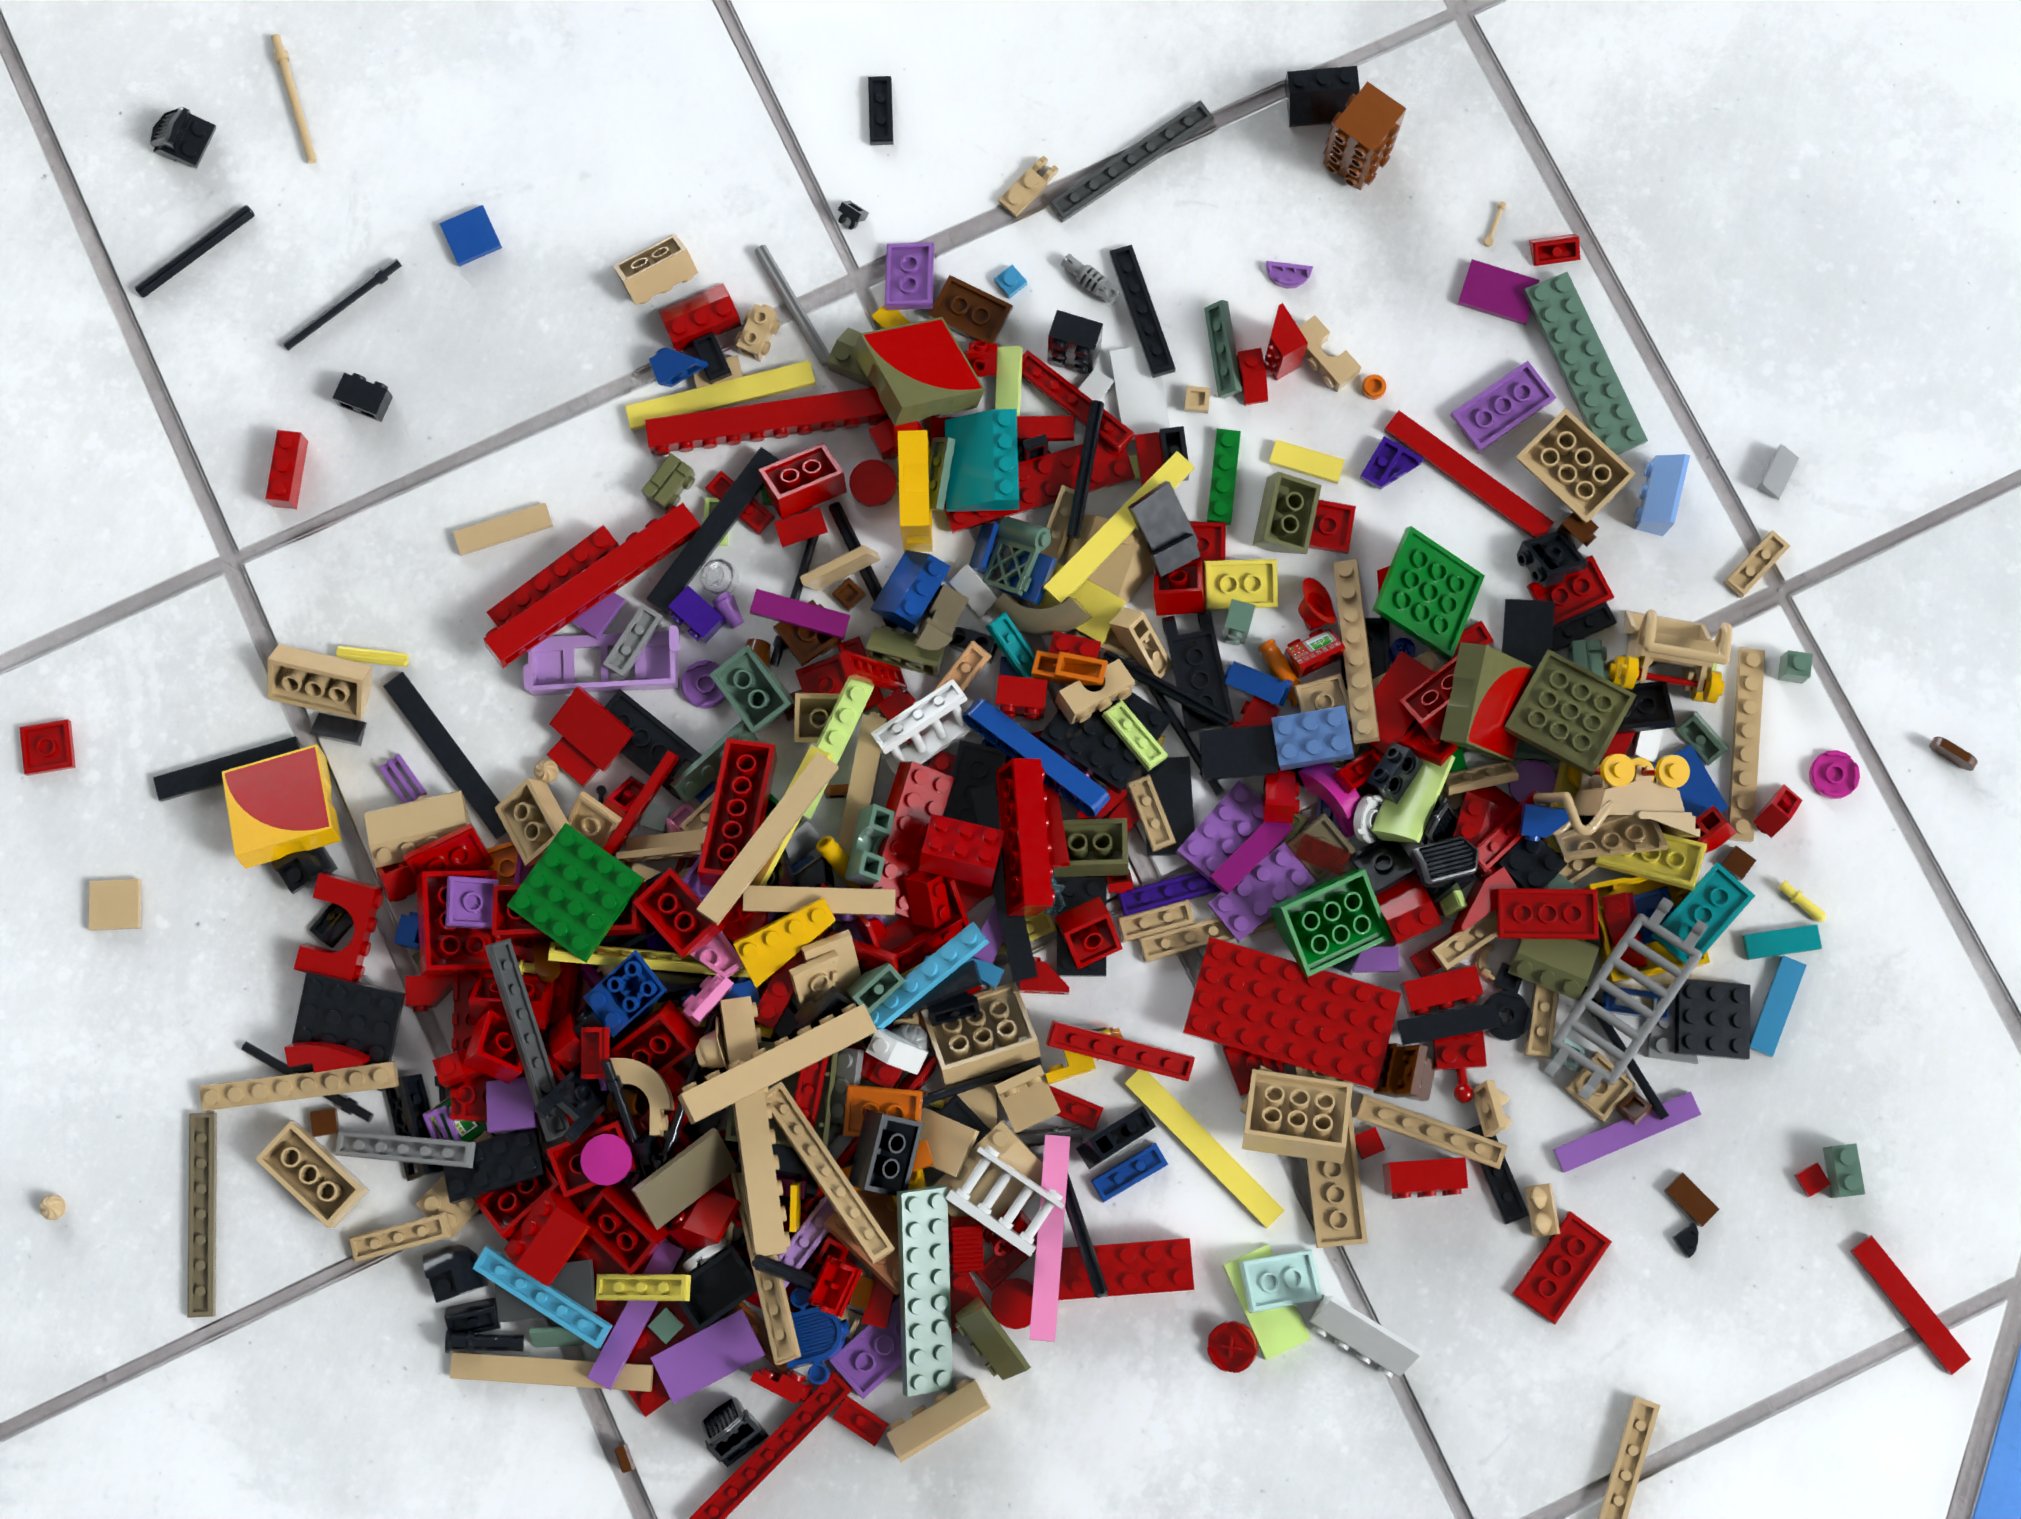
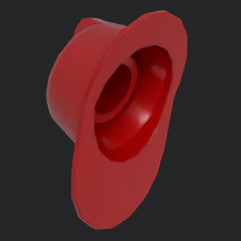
M1308 577L1302 582L1304 598L1298 607V613L1303 619L1306 628L1312 631L1315 628L1324 626L1326 623H1335L1337 620L1326 588L1314 578Z

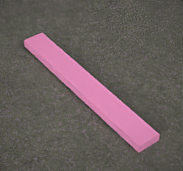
M1045 1135L1041 1187L1048 1192L1051 1188L1063 1196L1061 1201L1066 1203L1070 1136ZM1042 1195L1040 1196V1208L1046 1201V1198ZM1055 1205L1038 1230L1029 1340L1055 1342L1065 1205L1062 1209Z

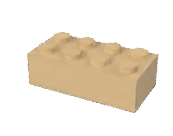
M290 1121L255 1159L327 1228H336L370 1191L297 1122Z

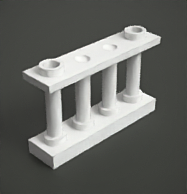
M953 679L871 732L873 739L884 754L891 752L892 756L885 761L895 776L900 762L913 761L922 764L973 730L962 719V714L967 708L962 710L960 705L967 701L966 695ZM952 711L953 716L941 723L940 718ZM932 725L933 729L921 737L919 732ZM911 738L913 743L900 750L899 745Z
M987 1145L985 1148L980 1146L977 1152L983 1155L962 1188H958L957 1191L952 1188L945 1199L1028 1256H1031L1036 1249V1245L1033 1244L1035 1240L1033 1237L1055 1205L1061 1209L1064 1207L1065 1203L1061 1201L1063 1196L1052 1188L1048 1192L998 1158L1000 1153L991 1146ZM992 1161L1004 1169L984 1201L976 1205L969 1200L971 1197L970 1193ZM1012 1176L1023 1182L1025 1186L1005 1216L1000 1217L998 1220L991 1215V1207ZM1036 1191L1045 1197L1046 1201L1026 1231H1022L1019 1234L1011 1229L1013 1227L1012 1222L1032 1192Z

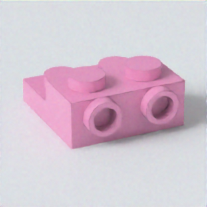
M718 973L713 978L709 975L700 984L699 987L702 990L696 997L691 994L682 1004L685 1008L682 1015L698 1027L718 1005L720 1000L729 993L734 983L727 977L723 979Z

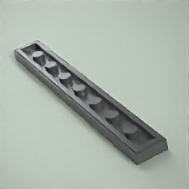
M1198 101L1049 201V206L1061 222H1065L1212 123L1214 117L1202 101Z
M509 938L487 945L485 949L536 1107L557 1085L512 942ZM557 1105L544 1119L538 1115L546 1142L562 1137L570 1127L566 1113Z

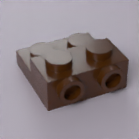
M813 599L808 602L809 604L823 607L821 604L817 605ZM779 622L773 626L774 631L802 667L817 656H823L836 647L837 644L841 643L839 638Z

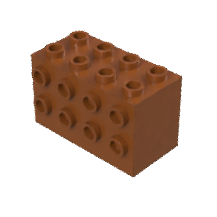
M1368 81L1357 95H1351L1345 106L1347 108L1343 113L1338 112L1332 120L1331 124L1333 126L1328 133L1330 136L1326 141L1327 147L1323 152L1325 155L1323 164L1326 169L1333 174L1337 173L1344 178V181L1349 186L1357 187L1359 190L1365 184L1370 185L1377 175L1375 172L1379 166L1383 168L1391 157L1389 154L1394 148L1407 109Z

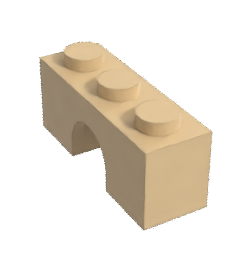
M1315 315L1299 327L1308 342L1304 354L1308 359L1307 363L1314 371H1319L1323 376L1324 383L1329 388H1334L1338 392L1359 375L1362 367L1347 350L1335 357L1328 356L1322 351L1321 346L1328 341L1330 331Z
M1117 659L1107 665L1103 685H1099L1101 690L1096 692L1089 691L1078 680L1060 690L1055 702L1070 724L1077 721L1081 723L1090 718L1093 712L1097 710L1101 712L1109 708L1115 700L1119 699L1121 701L1128 698L1132 694L1135 680L1121 660Z

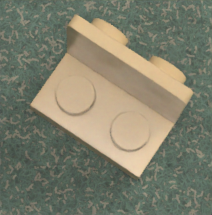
M1041 1065L994 1085L1015 1133L1060 1113Z

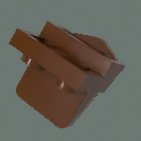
M1398 1043L1388 1044L1378 1086L1373 1093L1393 1098L1405 1097L1418 1101H1428L1436 1068L1435 1061L1426 1056L1428 1047L1420 1044L1409 1046Z

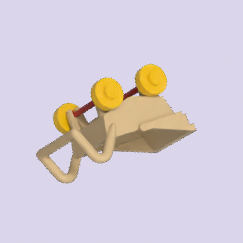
M1652 609L1648 610L1645 614L1625 610L1623 634H1628L1627 657L1616 656L1614 662L1610 663L1608 668L1610 681L1626 689H1633L1636 680L1645 683L1646 680L1663 681L1668 684L1683 686V691L1691 690L1692 701H1704L1715 704L1719 696L1723 694L1724 681H1722L1721 672L1710 669L1713 668L1714 663L1726 665L1730 662L1731 624L1728 622L1722 623L1715 640H1712L1703 623L1657 616L1656 612ZM1653 662L1681 666L1685 676L1682 679L1647 673L1648 667Z
M1612 754L1602 761L1601 766L1598 765L1592 777L1569 765L1567 771L1568 778L1575 787L1579 788L1574 801L1568 792L1537 793L1533 796L1535 805L1546 806L1545 803L1563 802L1570 821L1551 834L1554 836L1568 831L1571 825L1578 834L1588 836L1595 833L1608 817L1614 815H1636L1638 819H1650L1658 822L1662 833L1677 837H1700V829H1695L1696 816H1692V812H1685L1680 791L1677 790V787H1681L1687 782L1690 775L1687 761L1678 755L1662 757L1654 769L1651 762L1645 758L1630 759L1624 754ZM1579 815L1594 816V818L1588 825H1583Z

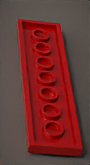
M1098 439L1088 493L1135 479L1126 446L1118 453L1102 439ZM1083 444L1018 463L1019 510L947 512L945 501L944 509L952 533L1054 504L1061 485L1075 490Z

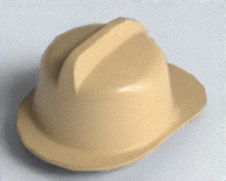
M717 1016L716 1029L699 1039L696 1047V1056L701 1067H708L709 1069L725 1067L728 1071L721 1018Z

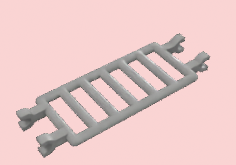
M1663 897L1650 918L1642 913L1636 916L1551 1040L1552 1046L1559 1051L1545 1069V1072L1552 1077H1556L1569 1057L1593 1073L1578 1094L1585 1100H1590L1602 1080L1609 1085H1614L1702 958V952L1694 946L1704 934L1708 925L1698 920L1685 941L1660 925L1665 915L1674 905L1673 902ZM1642 925L1690 956L1682 969L1634 938ZM1628 946L1676 977L1668 989H1665L1620 959ZM1614 967L1661 998L1653 1011L1606 980ZM1599 988L1647 1019L1639 1031L1592 1001ZM1585 1009H1588L1632 1039L1625 1052L1577 1021ZM1571 1029L1618 1060L1610 1073L1564 1042Z

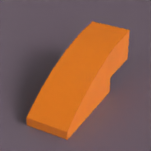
M1037 650L1031 674L1035 679H1044L1052 683L1071 685L1079 680L1082 685H1103L1108 661L1065 652L1054 654Z

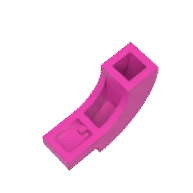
M1328 763L1303 767L1298 773L1306 792L1320 797L1332 810L1342 834L1348 838L1352 837L1355 834L1353 825L1354 814L1361 800L1356 789L1347 794L1333 776L1337 769Z

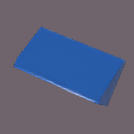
M996 522L981 526L969 566L975 572L985 574L998 536L999 525Z

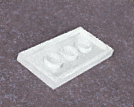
M1142 347L1109 351L1120 422L1131 429L1135 435L1159 432L1163 428H1170L1162 376L1152 378ZM1133 437L1130 442H1135V438Z

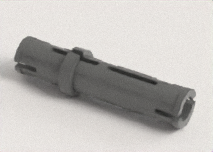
M1081 1125L1062 1128L1053 1126V1129L1016 1133L1028 1147L1044 1145L1045 1135L1070 1136V1142L1083 1141Z

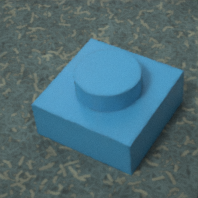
M1013 264L994 278L996 285L1009 299L1027 286L1026 279Z

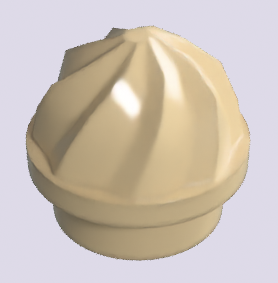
M550 759L539 761L534 768L536 779L547 782V784L555 781L559 774L557 764Z
M48 1195L40 1204V1213L48 1220L59 1219L66 1210V1203L59 1195Z

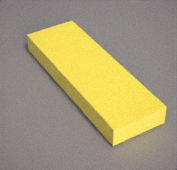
M1276 440L1269 464L1338 484L1345 460Z

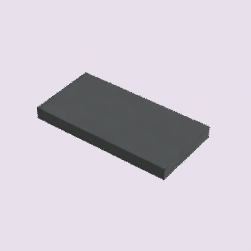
M593 1259L566 1262L551 1283V1286L591 1312L597 1311ZM495 1283L498 1323L547 1317Z

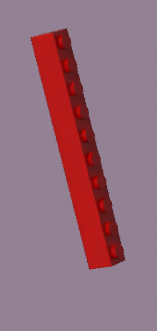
M871 387L646 419L645 424L648 447L651 454L664 456L668 455L671 451L690 452L693 451V448L699 447L713 449L720 444L734 446L740 444L741 441L761 442L764 438L769 437L783 439L790 434L798 433V435L804 436L818 430L831 432L839 427L853 429L859 427L860 424L869 423V425H877L887 420V414L879 400L876 388Z
M681 503L679 506L674 505L670 507L664 516L658 520L655 518L648 522L645 529L639 533L634 532L626 538V542L620 546L615 545L611 547L604 557L599 560H592L587 564L585 570L579 574L576 572L566 579V583L560 587L555 586L551 588L544 598L529 603L525 611L519 615L518 613L511 615L500 628L495 627L488 631L485 635L486 637L483 638L485 647L503 669L687 543L700 528L699 522L684 503Z

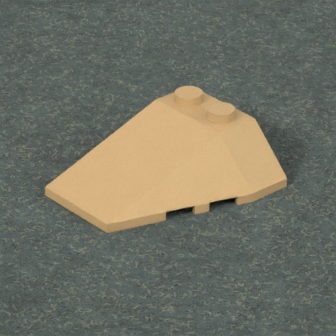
M1084 514L1080 537L1078 539L1068 538L1066 541L1064 565L1109 519L1098 515ZM1135 529L1087 578L1127 602L1154 571L1150 557L1151 553L1140 531Z

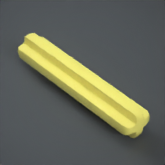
M339 646L336 652V657L356 662L407 667L409 663V655L400 652Z

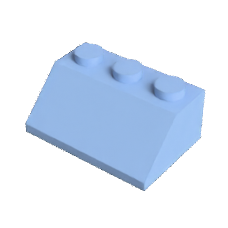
M1656 455L1651 463L1647 462L1644 470V476L1647 477L1646 484H1642L1639 492V498L1642 499L1641 506L1636 508L1633 518L1634 521H1637L1636 530L1664 536L1674 525L1690 455Z

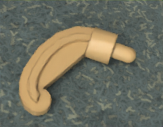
M1490 943L1480 949L1475 965L1480 976L1486 980L1489 978L1495 981L1496 978L1491 974L1492 971L1486 968L1488 952L1495 949V946Z

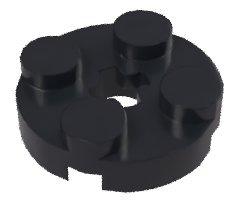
M1507 990L1492 994L1483 1005L1496 1003L1498 1014L1508 1009L1509 1015H1512V1020H1507L1505 1023L1499 1017L1501 1028L1485 1032L1500 1041L1517 1039L1528 1030L1532 1019L1530 1007L1524 1001L1525 999L1520 994Z

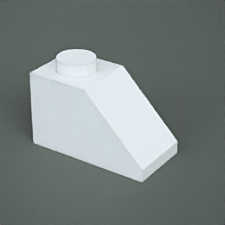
M877 1029L866 1049V1053L884 1063L918 1075L928 1054V1051L887 1029Z

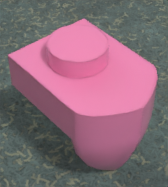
M689 803L682 804L666 819V827L669 833L682 832L679 829V825L695 811Z

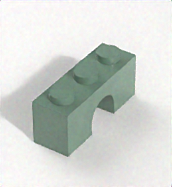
M876 804L860 810L845 874L846 880L865 887L881 880L885 858L878 855V850L882 840L891 834L895 815L894 811Z

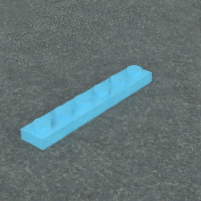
M974 922L970 923L905 976V982L869 1014L876 1029H884L990 943Z
M490 1246L484 1247L472 1268L596 1349L601 1348L613 1326L551 1285L546 1286L517 1268L509 1258Z

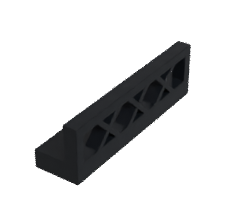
M422 1074L398 1078V1098L396 1097L394 1087L385 1088L396 1135L431 1138L423 1118V1113L429 1111L430 1106ZM402 1112L404 1113V1116H405V1121H404V1122L402 1121V1117H401ZM403 1162L407 1182L426 1175L443 1172L442 1165L416 1163L418 1172L415 1173L413 1163Z

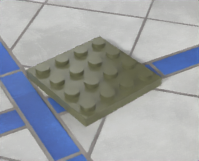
M1548 649L1508 719L1504 730L1592 777L1632 705L1636 694Z

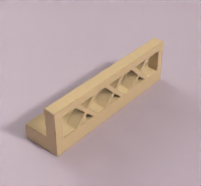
M707 829L629 837L626 839V851L616 852V858L624 862L639 863L700 856Z

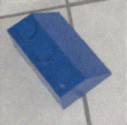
M906 550L870 610L907 632L913 633L947 577L951 566L931 554Z

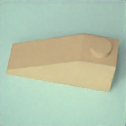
M1124 607L1111 620L1109 624L1119 642L1146 671L1162 678L1172 667L1171 660L1145 613Z

